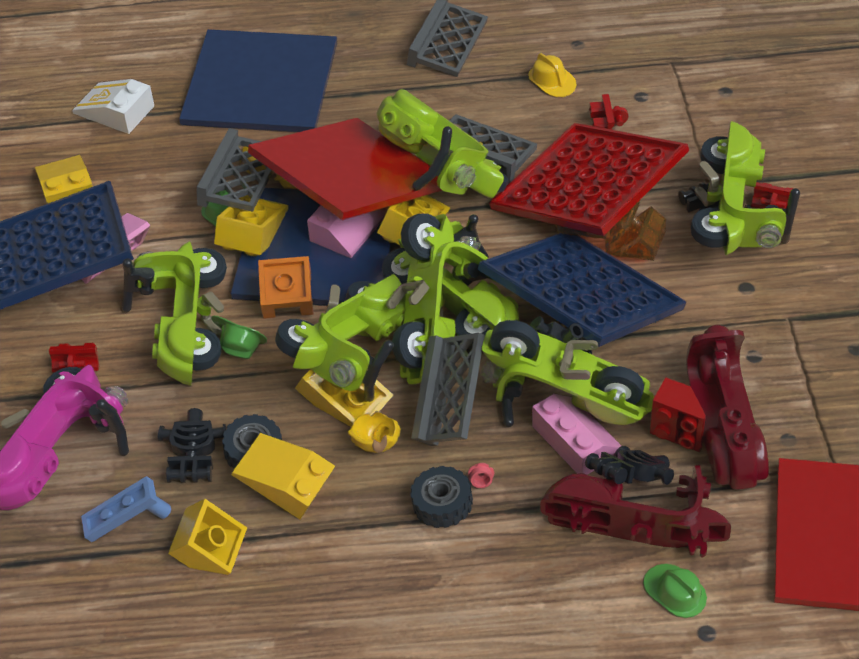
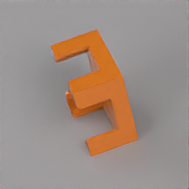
M309 256L258 260L260 306L263 319L275 318V309L300 307L301 315H314Z

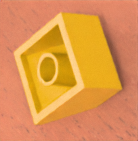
M203 499L185 509L168 554L189 568L229 575L232 572L247 527L207 499Z

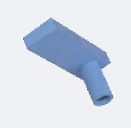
M146 476L81 516L85 539L93 542L144 510H148L157 517L164 519L170 514L171 506L156 496L154 482Z

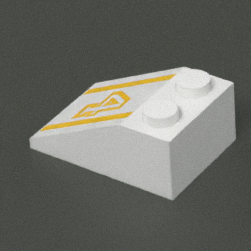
M133 79L101 82L72 111L73 114L129 134L154 107V101L150 85Z

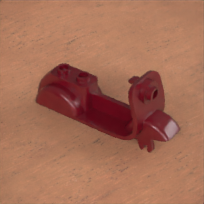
M713 325L704 334H696L690 340L686 355L688 381L706 415L703 439L714 480L719 485L730 484L735 490L753 488L757 485V480H764L768 477L769 459L765 438L760 427L755 423L741 373L740 350L745 336L741 330L729 331L725 326Z
M694 465L692 478L687 475L679 476V484L686 485L687 487H677L676 496L681 498L688 497V508L681 511L623 501V484H617L613 479L592 477L584 473L570 474L563 477L546 491L540 502V511L548 516L550 524L571 528L572 532L581 530V534L591 532L661 547L681 548L688 546L691 556L695 554L698 548L700 549L701 558L707 554V542L727 541L731 533V524L726 517L715 510L702 507L703 499H709L711 483L706 482L707 476H702L700 465Z

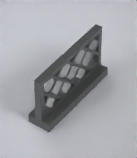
M436 0L409 48L407 65L415 68L417 63L458 77L487 23L488 16L448 3V0ZM448 12L456 13L459 17L450 18ZM469 20H476L480 24L471 26ZM463 22L465 27L457 29L455 24ZM449 25L450 31L443 32L440 28ZM470 33L472 38L463 39L461 34ZM456 36L458 41L449 42L447 37ZM441 39L444 43L435 46L433 41ZM462 46L464 52L456 53L453 49ZM448 50L451 55L442 57L439 52ZM434 53V55L436 56L435 59H429L424 57L425 55ZM454 60L457 64V67H451L447 65L445 62Z
M457 114L449 120L454 124L465 126L460 128L478 142L490 141L491 144H483L488 150L485 159L492 160L501 166L500 171L508 178V183L514 180L515 172L537 150V143ZM478 132L484 133L483 135H475ZM495 140H504L506 142L496 143ZM518 147L526 148L525 150H516ZM501 149H510L511 151L501 152L500 150H501Z
M228 129L197 185L198 206L207 207L209 202L253 212L273 171L265 166L266 170L257 172L255 168L264 164L258 160L249 162L247 158L252 156L248 151L242 152L240 147H248L250 144L261 141L239 137L238 130ZM242 160V162L244 163L236 167H234L232 164L233 162ZM247 170L251 172L250 175L243 177L239 174ZM231 175L235 176L236 179L228 182L224 179V177ZM254 180H257L259 183L252 187H249L247 184ZM241 185L244 188L236 192H234L231 189L232 187ZM226 190L228 193L223 196L216 195L217 192ZM247 195L251 198L250 202L239 200L240 197Z
M473 333L448 338H441L437 335L429 336L411 439L430 446H437L439 442L467 439L484 334ZM474 342L473 349L468 354L466 350ZM462 356L464 360L457 368L455 363ZM469 368L468 376L463 380L462 375ZM458 382L459 387L452 394L451 389ZM463 394H465L464 401L459 406L457 401ZM453 408L455 413L448 420L446 415ZM460 420L459 431L455 432L453 427Z

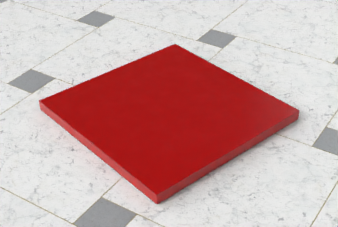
M359 118L248 145V153L341 220L442 191L437 186L438 176L420 190L415 191L412 188L413 182L425 174L430 166L410 152L390 142L380 132Z
M574 123L509 183L503 192L494 197L489 204L491 210L604 236L689 152V147L686 143Z
M779 458L774 603L859 611V465Z

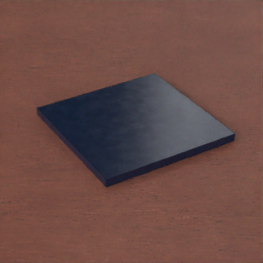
M208 29L179 118L180 125L302 132L317 128L337 46V36Z
M106 181L0 221V310L120 265L124 259H134L111 181Z
M265 188L260 199L288 205V210L266 251L258 256H250L244 251L241 252L231 297L236 300L260 301L258 260L309 256L313 305L328 306L332 285L340 287L339 305L345 301L347 290L354 282L369 281L378 283L384 279L382 264L386 256L391 253L392 243L386 241L382 235L377 233L380 228L379 225L352 258L310 241L307 220L321 205L300 190Z
M570 230L481 261L477 269L566 327L574 323L579 324L583 329V337L587 340L597 341L598 347L684 310L686 305L684 299Z

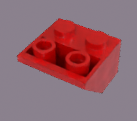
M665 377L652 401L650 434L679 444L686 449L700 452L703 443L706 415L691 386Z

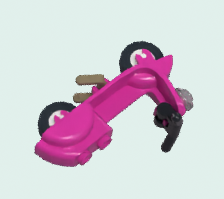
M87 365L83 369L67 367L54 372L46 380L43 386L44 395L31 412L23 409L2 420L1 425L3 428H9L22 420L24 421L3 449L0 450V510H12L24 506L41 492L43 486L57 470L59 464L58 457L52 447L62 434L82 417H90L92 423L95 424L97 430L101 433L108 431L115 433L119 454L126 456L129 453L126 429L120 416L123 407H126L128 404L126 392L117 386L106 387L103 391L91 365Z

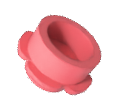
M486 463L475 464L468 470V479L474 487L486 488L492 483L494 469Z

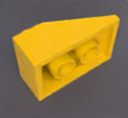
M80 155L35 167L46 204L93 187L87 168Z
M247 195L240 197L239 200L250 202L251 198ZM259 198L253 212L229 206L217 216L214 244L220 245L226 250L244 251L250 256L261 255L269 248L288 210V205Z
M428 195L389 207L377 233L382 235L386 241L399 244L398 239H401L402 226L408 218L415 214L447 215L450 207Z
M312 369L302 377L295 387L315 407L352 427L354 421L359 416L365 413L372 415L375 411L379 412L393 397V394L376 380L374 400L367 402L364 398L363 383L357 390H344L313 372Z
M260 433L231 475L301 520L327 481L335 465L311 450Z

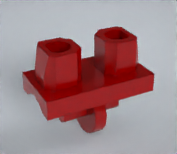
M602 94L601 102H590L589 113L590 118H592V126L613 130L612 128L615 125L622 126L629 118L628 111L625 108L614 106L612 109L609 94Z
M756 182L751 207L765 209L768 205H775L781 209H786L790 191L794 188H783L769 183Z
M93 342L77 346L64 343L58 346H50L49 348L52 373L67 367L83 369L87 365H91L94 371H99L97 346Z

